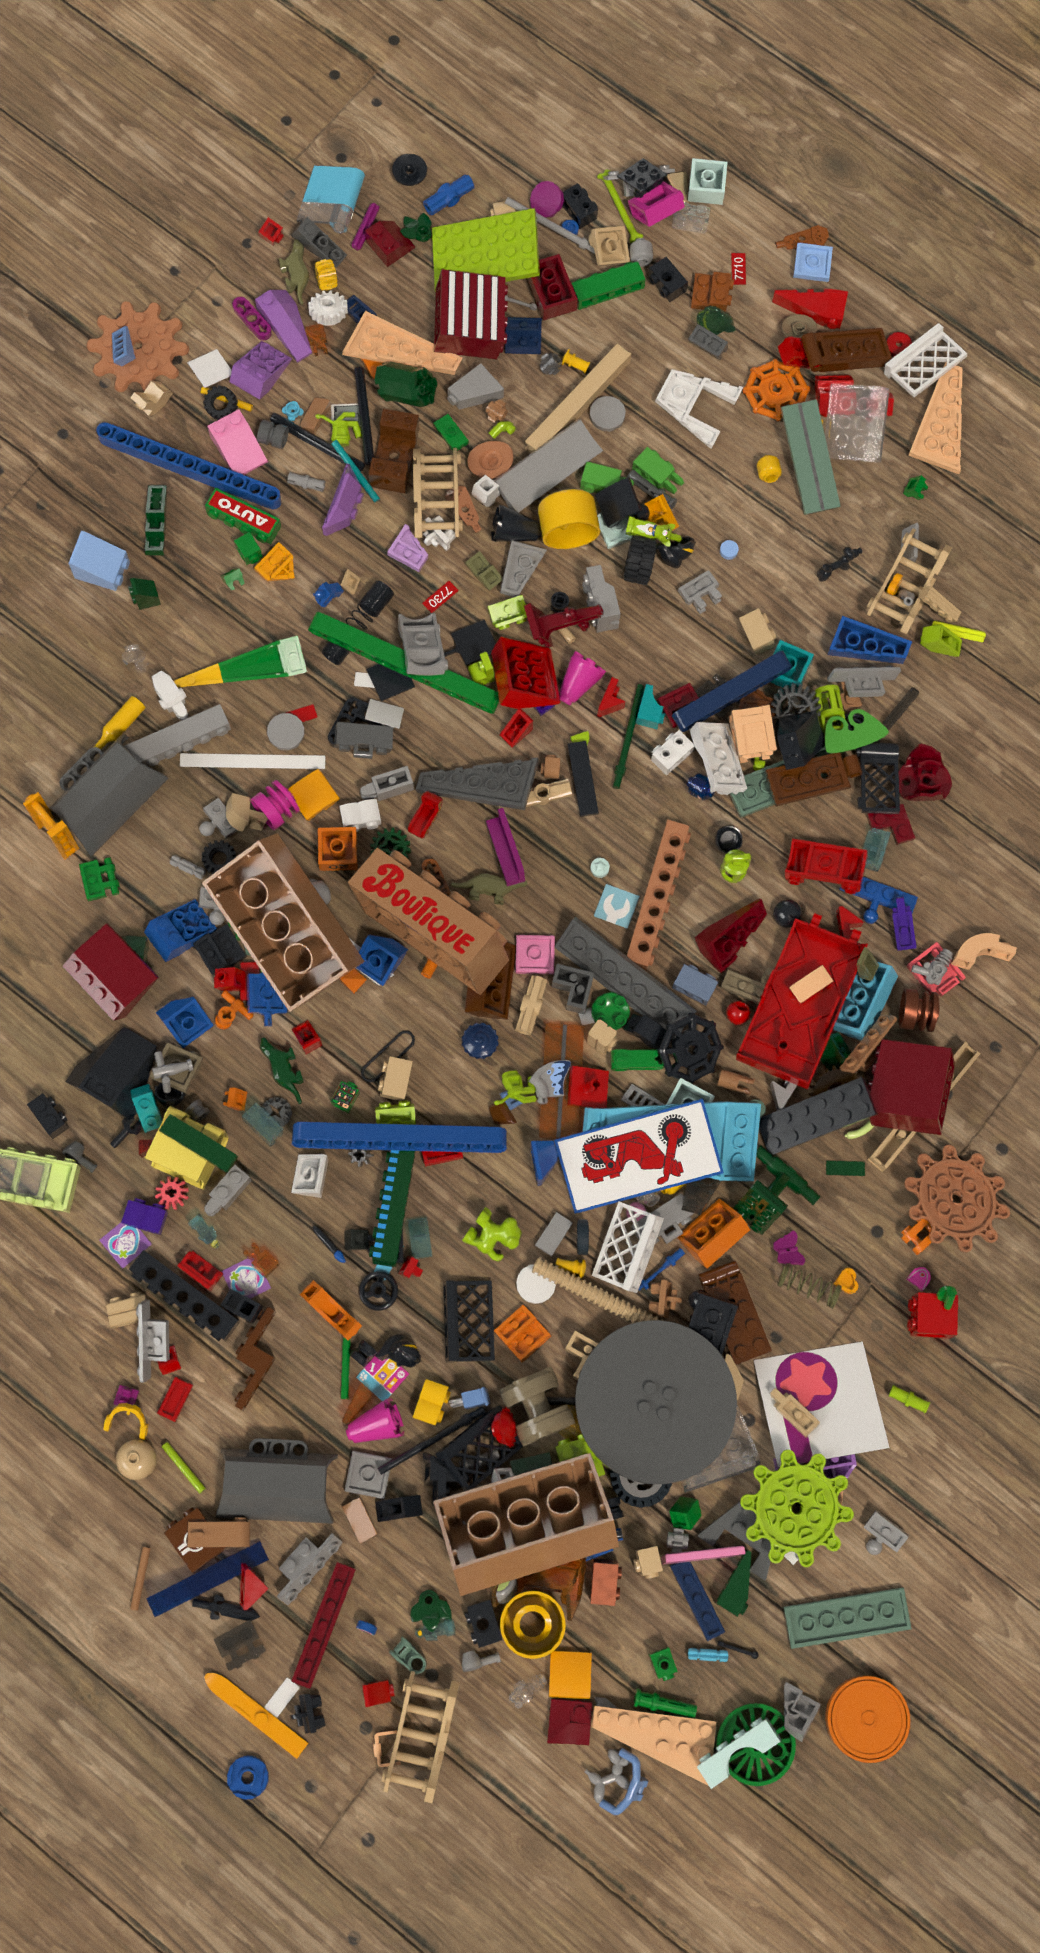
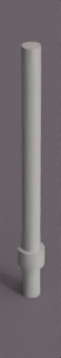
M507 197L505 204L518 211L529 209L510 197ZM536 213L537 222L575 242L581 249H587L595 254L594 248L590 245L588 239L584 237L582 239Z

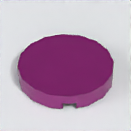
M543 181L536 185L530 197L531 208H535L536 213L545 218L554 217L561 210L564 202L562 190H560L556 183L550 181Z

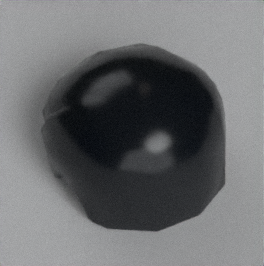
M732 825L722 826L715 834L717 849L724 854L731 850H739L743 844L742 833Z
M784 899L774 907L773 917L781 927L791 928L795 918L798 920L802 919V908L796 901Z
M162 1083L155 1086L156 1098L162 1105L167 1107L178 1105L186 1095V1093L172 1087L169 1093H165Z

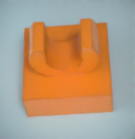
M229 1088V1091H226L224 1094L228 1096V1101L223 1102V1105L237 1111H245L247 1092L238 1088Z

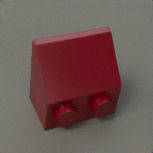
M378 221L365 230L366 243L382 262L389 267L415 249V245L410 239L400 233L401 229L394 221Z

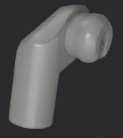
M905 589L898 592L897 597L904 600L905 605L910 606L913 603L914 593Z

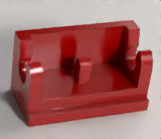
M193 1250L189 1251L177 1265L178 1268L210 1292L224 1275Z

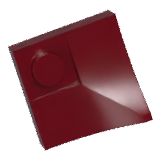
M551 1698L547 1743L589 1746L592 1702Z

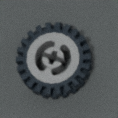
M610 1470V1482L613 1490L623 1502L633 1507L644 1508L657 1504L668 1494L672 1483L657 1484L647 1490H638L637 1485H644V1483L636 1481L629 1483L627 1478Z

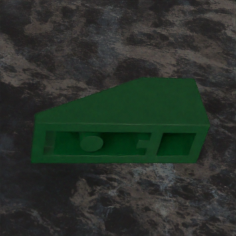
M745 1550V1554L740 1558L715 1601V1604L736 1617L739 1614L743 1615L748 1607L746 1602L749 1594L751 1551Z

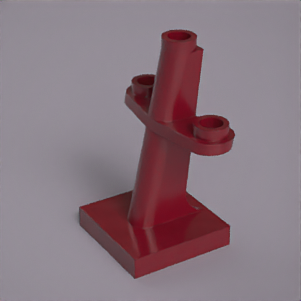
M531 603L524 605L533 639H538L539 644H545L546 648L553 647L550 636L552 632L573 625H578L584 632L590 628V620L601 618V615H604L600 604L580 609L567 607L564 612L544 615L542 611Z

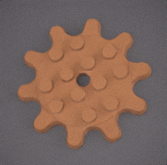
M125 301L120 307V317L116 319H110L105 315L98 317L97 325L103 330L104 334L100 338L88 340L86 347L90 352L99 353L102 358L94 365L93 373L98 377L108 373L114 374L116 376L114 384L116 391H126L132 382L140 383L143 391H145L149 383L155 381L156 377L164 375L169 379H176L179 376V370L172 364V360L176 356H184L189 353V346L186 343L178 342L174 339L175 333L182 329L183 324L178 318L162 321L159 318L161 313L159 304L153 302L146 311L136 312L133 305ZM124 326H128L132 346L137 342L142 344V347L137 350L133 348L136 359L124 366H119L113 360L112 333Z
M946 1145L942 1149L943 1158L941 1161H934L929 1155L920 1154L917 1157V1164L921 1168L923 1176L921 1178L908 1177L904 1182L905 1189L914 1193L919 1201L917 1205L910 1208L909 1217L912 1220L925 1219L930 1223L932 1230L929 1239L934 1244H939L946 1236H951L956 1240L958 1249L961 1252H969L973 1248L972 1238L975 1235L982 1237L988 1243H994L998 1239V1234L992 1227V1220L994 1218L1007 1219L1010 1216V1209L996 1200V1192L1005 1187L1004 1179L1000 1176L989 1178L984 1175L982 1167L985 1159L979 1153L973 1154L968 1161H962L957 1155L956 1148L952 1145ZM957 1195L960 1198V1203L953 1202L952 1196Z

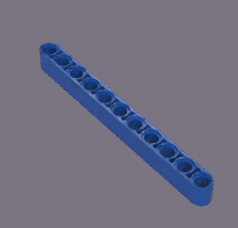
M104 422L97 426L96 431L99 441L107 447L218 488L263 507L274 510L281 506L280 491L274 486L115 425ZM221 477H225V478H226L225 480H222V481L219 480V478H221ZM237 484H243L241 487H236ZM254 490H259L258 493H252ZM272 496L277 497L274 500L269 499Z
M297 1122L293 1124L292 1145L297 1148L501 1153L507 1149V1131L502 1127Z

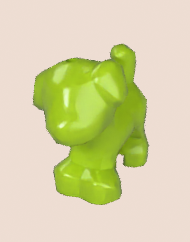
M485 1207L476 1220L483 1228L480 1236H477L475 1228L470 1227L462 1241L477 1247L480 1252L488 1254L492 1260L499 1262L504 1256L494 1251L495 1244L499 1241L505 1247L513 1250L519 1245L522 1232L517 1225V1220L513 1217L506 1218L501 1225L494 1223L490 1218L492 1212Z

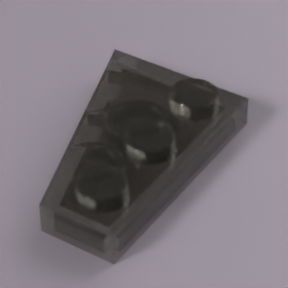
M708 1177L686 1183L681 1210L701 1215L722 1181Z

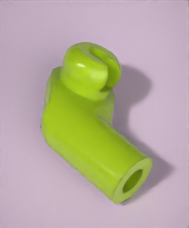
M501 421L488 433L495 439L501 432L513 434L516 427L510 421Z

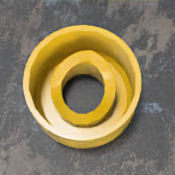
M579 489L557 491L545 497L538 506L543 542L550 548L572 549L581 547L594 541L600 534L595 499L587 491Z
M534 1590L521 1592L508 1601L502 1610L500 1630L503 1640L510 1650L521 1657L537 1659L549 1655L560 1645L565 1634L566 1623L562 1608L555 1599L543 1592ZM530 1611L540 1613L545 1620L543 1631L536 1637L526 1636L520 1629L521 1617Z

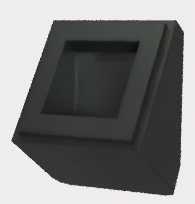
M346 1230L344 1232L345 1250H368V1230Z

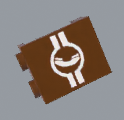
M193 1507L183 1514L184 1518L179 1522L174 1520L167 1525L166 1528L168 1530L164 1534L190 1571L195 1573L228 1547H187L188 1522H208L201 1513V1509H194Z

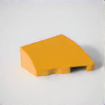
M663 494L644 503L650 512L649 518L646 521L657 523V525L675 524L673 530L679 527Z

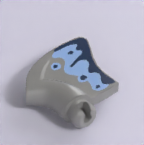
M569 1060L548 1063L533 1074L529 1082L536 1089V1097L539 1104H547L548 1097L564 1096L563 1084L571 1066Z

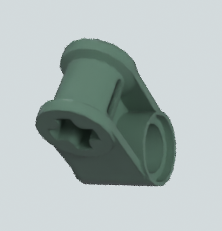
M402 1636L400 1638L401 1641L393 1650L390 1649L389 1653L410 1672L414 1671L415 1674L423 1673L427 1668V1660ZM415 1658L423 1661V1667L419 1671L412 1667V1662Z

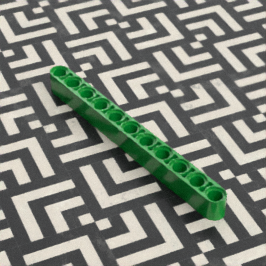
M316 612L308 628L309 632L487 713L494 714L500 702L498 692L450 670L445 671L443 675L434 676L407 674L405 652L403 649L323 613Z

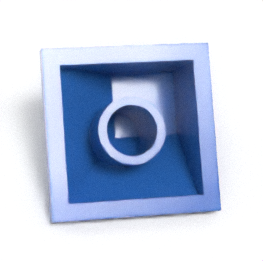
M368 935L359 950V954L365 962L358 966L357 969L384 986L400 965L408 949L394 939Z
M194 997L171 1001L156 1012L182 1048L214 1026Z
M531 1141L530 1150L537 1186L543 1184L557 1163V1157L559 1156L554 1141Z

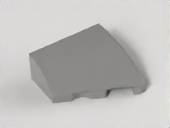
M786 1682L784 1685V1728L797 1740L803 1742L821 1704L803 1695L802 1690Z

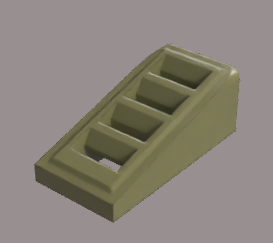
M864 947L857 962L858 976L872 981L879 964L870 950Z

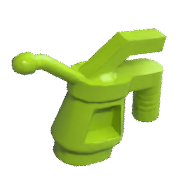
M343 412L335 421L324 415H315L317 419L322 418L332 424L331 439L332 441L338 440L342 447L349 446V441L351 440L348 428H353L356 439L362 438L358 421L343 420L344 418H355V412Z
M518 1071L503 1073L502 1084L507 1090L508 1095L502 1100L494 1101V1105L502 1104L509 1098L516 1099L522 1103L536 1102V1096L524 1097L536 1093L534 1085L529 1082L532 1076L527 1078L528 1087H523L522 1076L519 1075Z

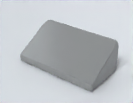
M915 523L902 530L901 549L904 545V543H902V540L906 532L910 533L913 528L916 529L913 538L918 540V523ZM909 544L903 557L916 562L918 548Z

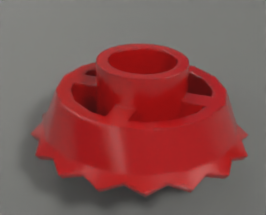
M506 1407L495 1415L491 1429L493 1436L496 1437L499 1443L511 1447L516 1442V1422L513 1418V1413Z

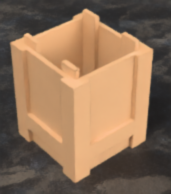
M770 705L732 711V715L729 716V723L740 763L748 762L747 759L762 757V760L770 759V755H773V752L777 750Z

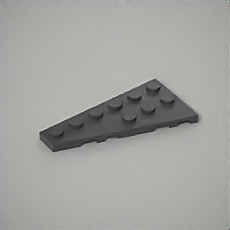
M537 757L531 758L528 761L514 760L513 763L503 764L498 762L475 765L473 768L467 769L460 767L451 771L421 772L416 791L417 793L430 791L441 797L525 810L539 759Z

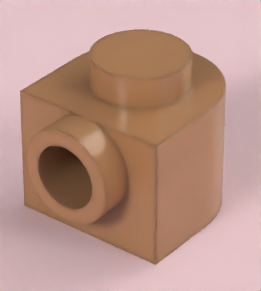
M546 755L545 763H541V774H544V778L559 779L560 758H557L555 755Z

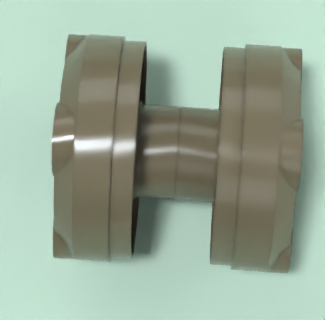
M552 1367L516 1380L499 1390L507 1409L523 1403L530 1420L516 1427L517 1435L523 1447L575 1424L574 1416L568 1405L552 1410L545 1393L559 1386Z

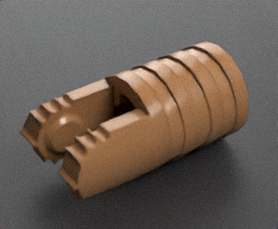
M721 1069L717 1086L750 1096L751 1091L738 1086V1083L743 1081L748 1084H754L755 1079Z

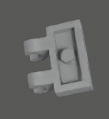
M709 570L678 588L679 594L688 606L693 603L699 614L705 612V607H707L706 603L701 599L703 596L709 594L711 601L715 605L721 602L720 598L722 597L716 589L719 587V583Z

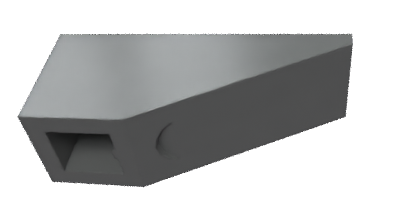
M308 217L291 234L295 240L298 239L304 248L322 260L331 259L335 268L347 256Z

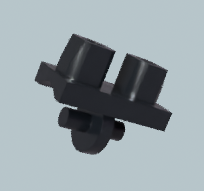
M299 1695L300 1705L294 1706L295 1714L289 1715L290 1720L296 1719L297 1727L304 1726L305 1734L315 1733L317 1729L325 1726L324 1716H314L313 1708L322 1706L321 1696Z

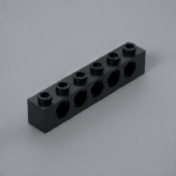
M143 1250L129 1268L133 1272L131 1277L139 1283L142 1280L149 1285L146 1288L154 1294L160 1292L164 1295L162 1300L170 1306L176 1304L180 1307L178 1311L188 1318L191 1315L196 1319L194 1323L203 1330L205 1327L211 1330L210 1335L217 1341L221 1339L227 1341L239 1325V1320ZM155 1269L157 1271L156 1277L148 1279V1271ZM172 1281V1288L168 1291L163 1290L164 1282ZM186 1292L188 1293L187 1301L179 1302V1295ZM198 1304L204 1305V1311L201 1314H195L194 1308ZM213 1316L220 1317V1322L216 1326H211L210 1319Z

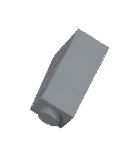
M480 363L448 388L447 399L460 410L502 399L504 397V388Z

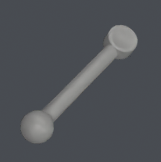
M508 295L505 296V301L529 307L533 311L537 309L536 304L525 303L510 298Z

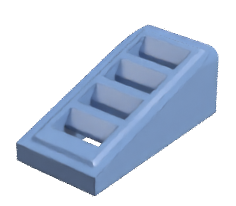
M124 326L112 333L114 363L124 366L136 359L128 326Z

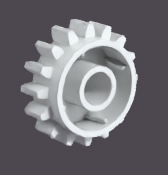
M332 290L329 293L322 291L321 295L316 293V298L311 297V302L308 303L309 315L318 324L326 326L340 323L343 318L345 319V314L348 313L347 300H344L343 295L339 296V292L332 294Z

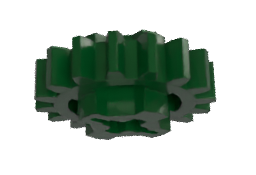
M384 828L383 834L378 831V838H372L374 843L370 844V848L373 849L370 853L372 854L376 848H379L387 855H390L392 851L389 850L388 846H392L393 850L402 852L401 854L409 859L407 854L411 853V848H408L411 846V843L406 841L408 839L407 835L401 836V830L396 833L394 828L391 829V832Z

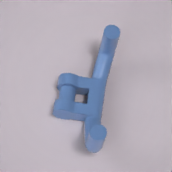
M624 1748L619 1751V1756L632 1763L633 1775L625 1798L617 1806L604 1799L599 1804L601 1808L613 1815L621 1814L632 1801H641L643 1790L649 1782L648 1779L641 1776V1765L638 1757Z

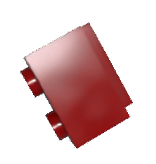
M851 375L815 376V398L817 399L821 416L830 417L832 414L849 416L850 414H855L856 391L853 388L854 380Z

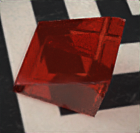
M153 1140L139 1141V1156L141 1158L146 1156Z

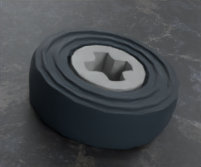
M579 1219L577 1221L578 1255H588L589 1223L586 1219Z

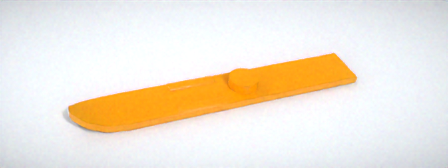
M207 1673L204 1676L207 1686L215 1695L296 1759L300 1756L308 1745L307 1741L227 1678L216 1673Z

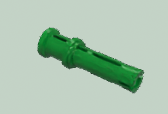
M639 1688L636 1689L633 1707L642 1706L650 1708V1711L653 1712L658 1709L691 1718L696 1716L697 1705L660 1697L656 1692L651 1694L643 1692Z

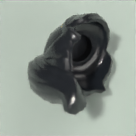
M690 536L682 537L680 542H672L670 540V547L663 543L657 544L656 549L659 550L660 556L666 565L677 569L681 566L682 561L693 553L696 541Z
M403 1334L390 1336L384 1342L381 1350L375 1355L381 1361L391 1359L397 1363V1367L406 1366L413 1368L421 1362V1355L417 1346L407 1340V1337Z

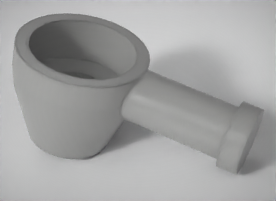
M475 1650L462 1654L463 1672L473 1671L485 1665L501 1662L498 1652L482 1658L478 1656Z

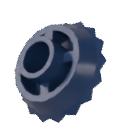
M484 1022L469 1025L461 1037L464 1052L476 1059H485L491 1056L499 1045V1036L496 1034V1030Z

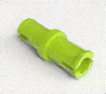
M895 1385L892 1386L888 1397L904 1403V1406H911L923 1413L927 1412L930 1405L929 1401L915 1396L914 1392L910 1391L909 1393Z

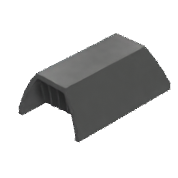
M126 734L119 736L105 752L97 747L90 748L61 777L60 787L65 792L49 807L52 815L56 813L72 830L90 856H93L169 779L166 775L140 763L122 745L129 738ZM100 753V757L94 761L95 755ZM87 767V771L81 775L82 768ZM73 780L74 784L68 788V783Z
M254 1439L249 1445V1450L221 1448L225 1465L222 1495L215 1518L334 1523L326 1502L327 1467L333 1460L338 1459V1454L309 1453V1447L303 1441L281 1439ZM263 1443L264 1451L256 1454L254 1451L255 1444ZM279 1443L283 1444L284 1452L281 1455H276L274 1447ZM297 1445H303L305 1448L303 1455L296 1456L294 1448Z

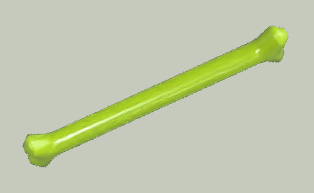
M605 169L604 173L597 175V178L604 181L630 234L629 242L632 244L636 239L643 238V234L635 230L612 181L604 180L603 176L608 175V172H610V170Z

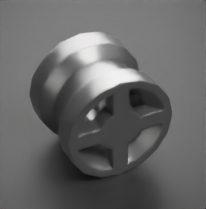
M200 1099L194 1101L185 1110V1113L198 1123L210 1112L208 1108L203 1107Z

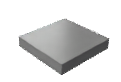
M352 1451L345 1492L384 1499L390 1470L381 1475L377 1468L392 1460V1458Z

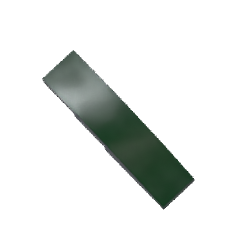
M148 485L145 555H164L167 485Z
M169 1114L159 1129L165 1136L226 1173L229 1172L238 1158V1155L171 1114Z

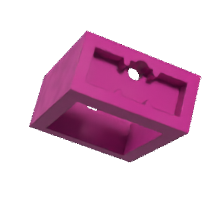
M664 181L649 193L646 192L642 198L634 197L628 200L632 217L648 227L685 207L683 193Z

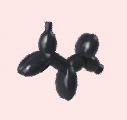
M845 547L843 549V556L838 561L832 564L826 563L817 571L819 581L828 580L832 571L841 568L843 571L849 570V561L862 554V549L860 547L858 549Z

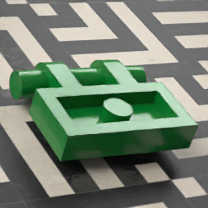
M111 858L104 859V866H99L98 860L79 864L88 902L107 897L105 891L107 889H111L113 896L120 894L118 889L120 887L119 880H116V868ZM104 873L108 875L109 881L103 882L102 874Z

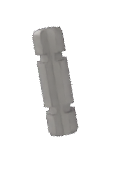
M173 855L170 859L172 866H178L179 869L191 875L194 874L199 879H202L206 873L205 869L197 867L185 859L181 860V857Z

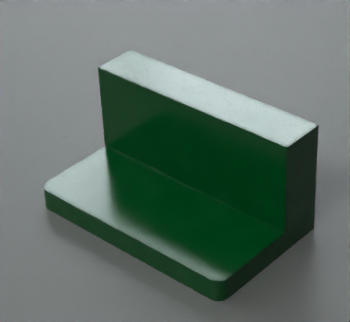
M839 1032L830 1036L821 1057L824 1066L832 1071V1065L839 1069L840 1064H843L851 1054L850 1049Z

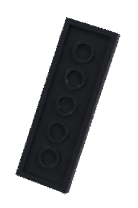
M861 1077L761 1117L759 1129L767 1151L771 1155H775L878 1114L865 1079Z

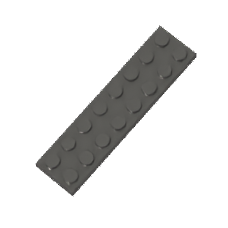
M577 917L571 921L555 945L558 951L581 969L593 972L594 979L612 993L623 996L628 1005L636 1012L654 1020L665 1030H667L666 1026L668 1023L672 1024L687 1016L688 1013L697 1012ZM686 1025L679 1028L678 1030L682 1032Z

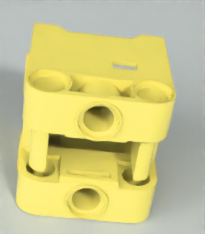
M172 1106L167 1109L159 1129L169 1114L226 1147L229 1137L225 1130L210 1123H207L205 1126L193 1121L190 1115ZM158 1129L145 1159L152 1161L151 1166L173 1177H178L180 1180L204 1190L215 1166L165 1136Z

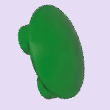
M610 992L597 997L592 1005L591 1014L595 1023L597 1020H602L607 1024V1027L610 1026L614 1030H618L628 1021L630 1009L623 996Z

